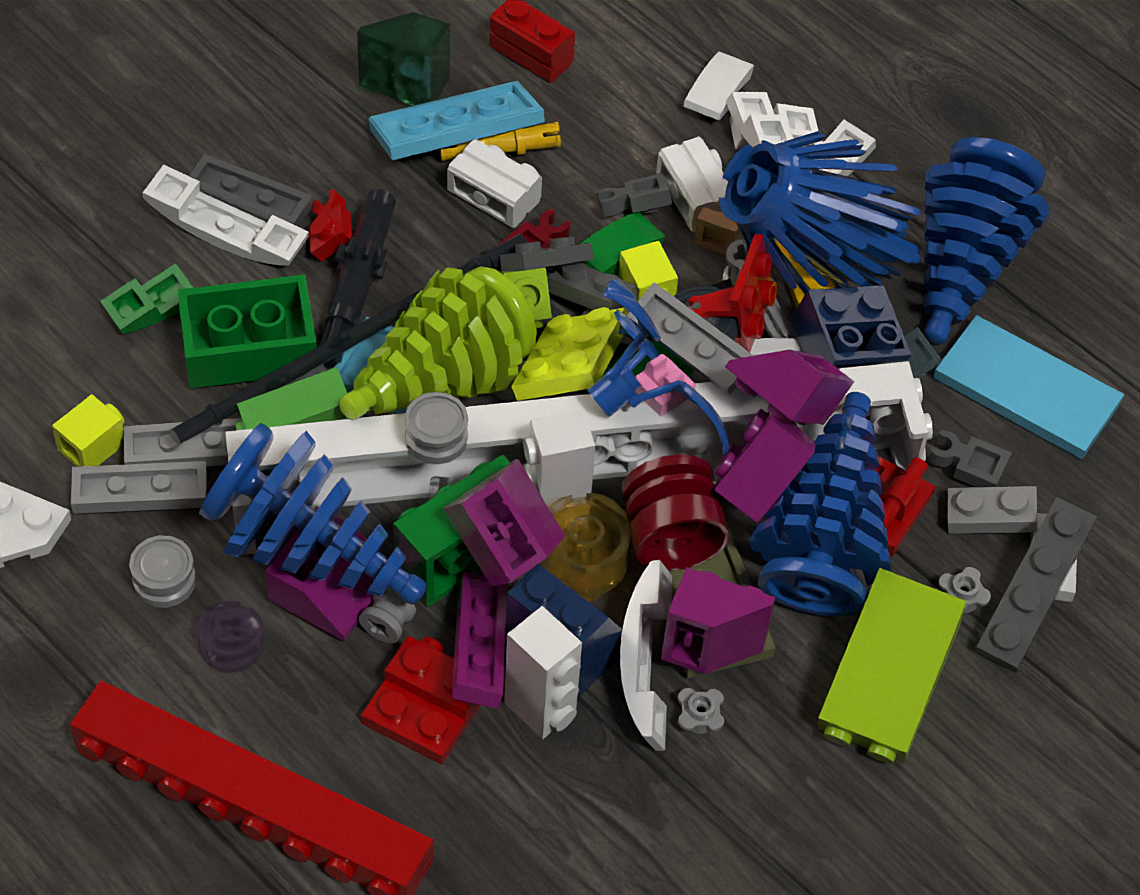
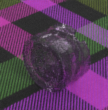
M224 601L217 603L216 608L212 611H205L199 620V650L203 661L210 668L221 673L235 674L249 669L260 658L264 644L262 637L263 624L260 615L253 607L248 609L241 606L240 601Z

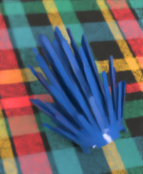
M820 130L777 144H772L765 140L761 141L762 144L754 147L746 144L733 156L722 176L728 183L725 199L719 197L721 211L728 219L737 223L747 252L754 235H763L766 253L771 254L772 264L791 288L796 289L798 285L804 294H806L807 290H811L777 246L775 239L823 287L828 286V282L813 266L840 287L846 288L849 287L847 280L827 266V264L863 287L873 286L865 278L879 286L882 285L881 279L861 268L857 263L875 274L887 275L890 273L900 276L901 273L898 269L884 262L887 260L893 263L897 259L906 263H918L920 261L918 247L902 239V237L907 235L903 230H908V225L904 221L912 218L870 203L874 202L913 215H920L921 212L916 207L875 195L884 194L890 196L895 194V191L898 189L819 170L892 172L898 169L893 164L847 162L842 159H830L861 157L866 151L860 150L864 145H857L859 141L851 139L805 146L820 142L826 134H819Z

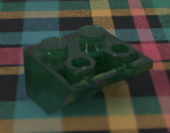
M411 12L359 28L357 32L359 87L413 106L438 100L450 79L449 23Z

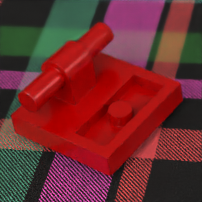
M878 456V470L873 469L878 472L881 479L882 493L879 497L884 503L885 518L883 524L887 528V550L891 557H893L933 497L936 488L935 485L921 478L928 465L923 459L914 457L907 468L903 469Z

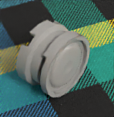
M432 392L419 396L407 407L405 414V440L407 449L410 448L414 452L415 458L430 464L449 463L458 458L466 449L468 441V414L466 407L459 399L447 393Z
M159 535L151 537L137 545L131 554L129 568L132 575V583L136 595L143 603L159 608L179 605L189 598L194 590L196 573L193 566L194 560L190 548L182 540L173 536Z

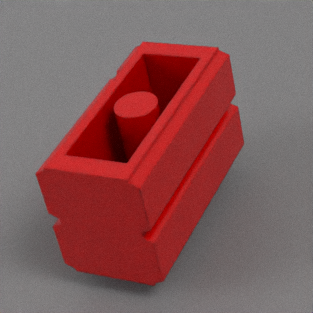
M506 0L490 16L491 32L489 34V46L546 81L554 82L573 63L575 51L573 46L575 45L576 32L563 24H559L557 20L549 17L525 1Z

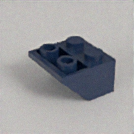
M884 285L807 290L790 319L802 352L820 355L833 365L909 360L911 357V352Z

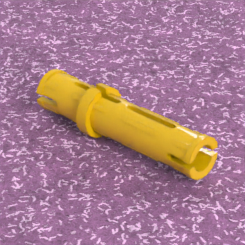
M558 122L528 126L477 139L487 146H498L504 153L516 152L517 155H525L526 150L561 147L560 135L544 137L545 135L558 134L560 131ZM472 141L448 146H455V148L441 149V161L455 159L460 153H463V150Z

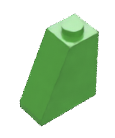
M332 368L238 403L237 406L242 421L235 423L236 429H254L259 423H263L267 427L348 419L339 407V401L342 396L347 394L338 368Z

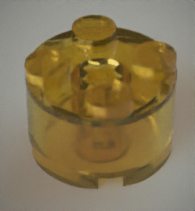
M586 493V497L573 499L572 495L557 500L549 507V510L566 537L546 559L540 562V565L585 600H597L602 594L616 587L626 574L631 544L628 518L619 504L600 494Z

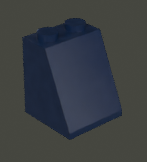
M537 564L507 592L505 650L507 651V634L543 606L582 642L578 699L620 657L622 629L540 564Z

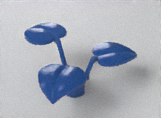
M612 279L607 283L603 297L612 299L627 308L637 318L640 329L620 310L614 312L615 317L620 323L618 333L629 337L633 342L614 367L587 389L601 409L611 417L628 402L635 408L643 401L677 391L707 414L717 429L723 455L729 451V441L723 421L713 406L689 384L678 380L637 394L636 390L642 384L632 373V370L646 355L651 360L660 355L655 346L646 337L651 333L653 338L659 341L661 336L652 319L639 304L632 292L618 279ZM638 349V353L630 360V358Z

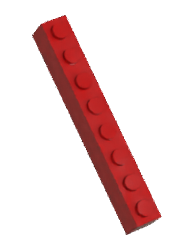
M102 680L97 684L70 723L75 747L87 759L99 762L102 759L116 766L117 770L128 779L137 782L143 779L157 786L158 790L169 799L174 801L184 799L198 806L200 811L207 817L219 822L225 819L240 826L241 830L248 837L259 842L271 841L281 846L283 851L291 858L300 862L310 860L324 867L325 871L334 879L343 883H349L351 880L367 888L371 895H414L434 861V839Z

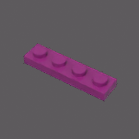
M463 571L458 585L452 698L472 705H483L498 709L503 696L507 584L491 586L485 576Z

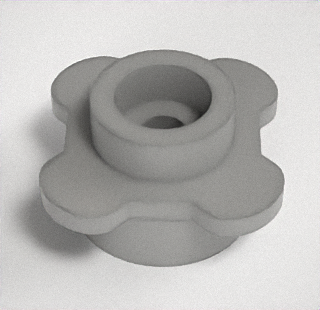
M966 567L962 573L955 575L943 574L939 579V587L945 593L967 601L964 613L972 612L978 605H987L991 598L990 591L985 589L979 580L980 572L973 567ZM966 587L969 591H963L961 588Z
M691 688L681 690L678 695V702L682 705V714L678 718L680 727L697 734L720 730L724 725V717L720 714V705L724 701L723 694L717 689H710L707 692H695ZM703 707L705 712H698L697 708Z

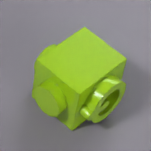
M546 268L501 272L522 292L532 310L536 328L543 327L542 320L552 318Z

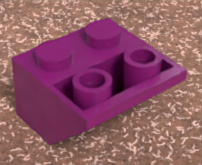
M790 349L731 359L725 366L726 369L736 376L734 384L753 397L759 394L770 403L767 410L776 418L787 424L791 420L796 421L803 426L807 423L824 425L855 382L824 357Z
M761 408L745 427L746 432L742 437L745 441L740 447L732 443L729 451L718 461L717 464L719 466L714 472L719 476L714 490L757 523L815 451V443L794 421L791 420L787 424L776 418L769 411L765 412Z
M518 459L513 460L443 508L491 586L512 583L546 559L566 537Z
M336 516L333 522L341 527L345 520ZM298 529L265 571L268 600L345 641L358 624L359 616L366 607H371L373 604V594L367 593L374 579L364 573L352 589L338 585L350 566V563L343 558L339 560L324 581L311 578L310 574L327 549L320 543H318L296 573L282 570L281 568L286 557L302 533ZM361 532L357 533L356 537L366 542L367 539Z
M686 567L668 611L661 659L702 674H707L762 653L766 645L775 597L765 594L762 590L753 586H741L723 580L712 572H699Z

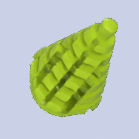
M480 266L468 271L464 275L461 269L447 267L441 275L438 270L429 280L423 291L421 289L413 299L406 314L404 311L402 312L394 328L387 334L386 342L368 358L367 367H363L354 380V390L341 397L339 401L341 412L348 419L355 420L368 411H374L376 415L405 409L414 399L426 393H447L459 399L458 396L470 398L478 396V394L506 390L518 375V365L522 363V359L528 356L536 345L537 329L533 313L522 292L508 277L493 268Z

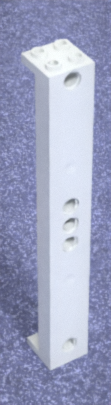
M909 361L839 368L840 371L855 381L847 393L858 391L866 394L871 399L868 416L865 418L874 426L875 443L873 447L875 449L889 448L893 464L903 469L907 468L914 457L925 461L926 441L932 438L933 427L929 413H923L921 406L923 397L922 385L919 378H913ZM712 382L695 383V390L713 406L723 421L728 435L729 447L732 443L739 447L745 441L742 438L746 432L745 427L760 408L768 412L767 407L770 403L759 394L753 397L739 387H736L729 396ZM590 394L466 407L468 414V441L466 449L458 458L443 464L424 463L414 457V452L410 448L407 449L405 440L406 413L363 417L355 420L343 419L269 427L273 432L274 439L258 469L269 477L291 446L307 430L315 440L316 446L289 493H294L301 481L323 454L334 465L329 478L311 505L313 509L316 506L320 507L324 499L342 477L352 488L343 506L357 505L361 500L364 504L434 497L444 486L458 483L469 476L471 471L483 462L489 463L502 454L509 462L518 459L521 465L527 464L523 440L530 438V420L584 409L595 443L592 480L627 476L632 470L647 461L662 456L680 454L708 440L720 458L723 456L715 425L707 414L689 399L663 416H660L643 401L635 408L628 402L609 417ZM844 396V398L841 400V402L839 403V405L836 407V409L834 410V412L831 414V416L829 417V419H830L834 414H842V413H843L842 407H843V403H844L845 396ZM829 419L824 425L807 423L803 426L796 421L794 422L814 442L818 435L825 434L823 432L824 426ZM253 429L225 432L228 462ZM240 494L233 503L235 528L253 501L243 494ZM255 540L241 555L256 553Z

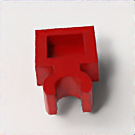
M333 188L329 191V200L326 205H323L318 200H315L312 204V212L318 217L309 225L310 252L321 262L337 252L340 243L348 244L352 237L351 212L345 208V198Z

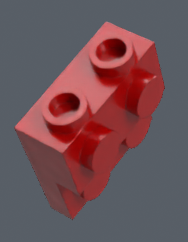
M408 635L385 669L384 682L361 714V724L443 765L480 705H472L452 698L454 658L445 654L444 647L437 640L423 636L419 641Z

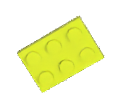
M602 307L586 315L571 317L564 314L551 319L511 386L517 401L585 390L601 379L623 337L622 334L618 333L620 323L615 317L614 312L620 310L627 315L626 308L609 310V308Z

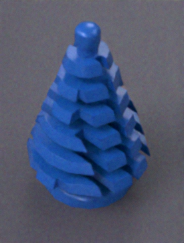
M981 137L961 138L952 145L949 163L931 165V171H925L924 190L926 196L924 200V213L926 221L924 223V237L927 244L924 247V260L929 268L924 271L923 284H925V288L930 292L923 296V305L925 312L931 316V319L926 323L923 336L934 344H943L947 341L951 331L950 325L959 324L966 318L971 311L968 310L970 306L972 307L982 298L987 291L984 290L986 286L991 287L1003 270L1000 269L1002 267L1008 268L1019 251L1018 249L1020 247L1025 248L1032 239L1034 232L1041 228L1049 218L1051 210H1048L1050 206L1043 196L1035 195V193L1041 190L1046 175L1041 163L1029 153L995 139Z
M858 391L847 393L842 407L843 413L834 414L824 426L823 432L825 434L817 436L814 441V454L795 476L797 482H790L780 495V498L765 513V521L757 525L756 530L749 539L751 549L755 552H761L762 558L767 561L760 570L758 578L760 589L765 594L775 597V601L799 611L836 617L855 615L862 611L867 595L865 586L857 578L856 569L863 571L867 587L873 584L879 568L892 572L890 554L887 550V528L883 524L885 518L884 503L879 497L882 493L881 479L878 472L873 470H878L879 467L878 454L873 447L875 443V430L873 424L865 418L868 416L871 399L864 393Z
M259 423L243 441L223 469L199 511V514L207 520L217 521L229 510L240 494L246 495L253 500L233 531L234 534L227 542L223 553L240 557L275 513L278 516L263 538L264 540L258 547L252 561L268 565L282 549L295 529L298 528L302 533L286 557L281 568L282 570L296 573L318 543H320L327 549L310 574L311 578L324 581L339 560L343 558L350 563V566L338 585L352 589L365 573L374 579L367 593L382 596L388 587L399 594L398 597L408 604L413 605L420 601L426 591V582L415 574L411 575L401 568L406 557L397 546L389 558L378 552L388 536V533L381 524L377 525L366 542L356 537L370 513V510L362 500L356 505L341 527L333 522L352 490L344 477L336 483L317 511L311 507L334 467L325 454L317 460L294 493H289L316 446L315 440L307 430L291 446L269 477L259 471L258 467L274 439L272 430L263 423Z

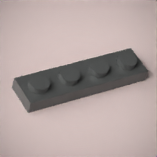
M1058 497L1055 498L978 642L975 653L1015 673L1017 672L1095 525L1096 515Z

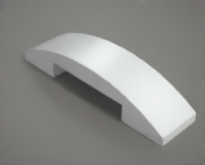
M166 165L161 167L143 192V199L176 225L218 248L250 260L266 264L289 266L309 237L308 231L274 215L270 217L268 222H265L200 192V181Z
M654 560L649 563L634 589L624 619L620 646L621 679L629 711L641 735L656 751L665 750L667 706L654 691H650L653 620L667 619L672 600V575L660 560Z

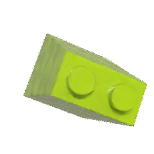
M879 568L818 717L817 729L825 731L823 736L838 745L848 747L852 742L868 749L867 754L887 764H893L894 760L905 763L960 628L967 601Z

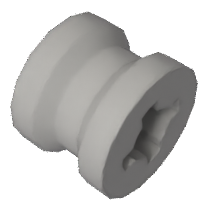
M387 587L382 596L373 595V605L363 610L359 616V622L371 636L391 644L399 640L403 634L402 625L412 620L416 614V607L414 604H408L399 598V594Z

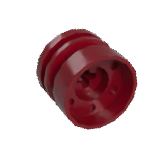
M683 454L662 456L641 464L623 480L621 495L626 505V516L631 522L630 533L635 554L642 565L647 567L651 561L660 560L668 571L683 570L686 567L692 568L706 563L719 555L727 546L730 534L724 511L718 502L719 493L714 490L716 486L714 473L707 461L697 456Z

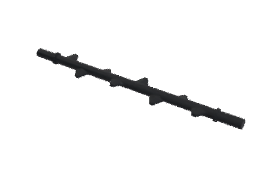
M518 234L489 251H482L479 257L468 261L457 269H461L463 275L480 266L496 269L497 265L501 263L500 255L515 253V245L527 243L522 234ZM420 290L347 331L341 332L331 340L217 404L207 405L201 413L170 429L173 440L176 444L180 445L214 425L220 426L222 420L239 411L238 403L283 387L396 323L403 311L406 314L410 304Z

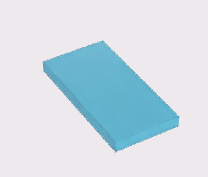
M519 81L368 118L370 131L391 160L545 122L543 108Z
M978 315L975 316L935 369L933 377L1080 459L1084 458L1120 406L1124 394Z

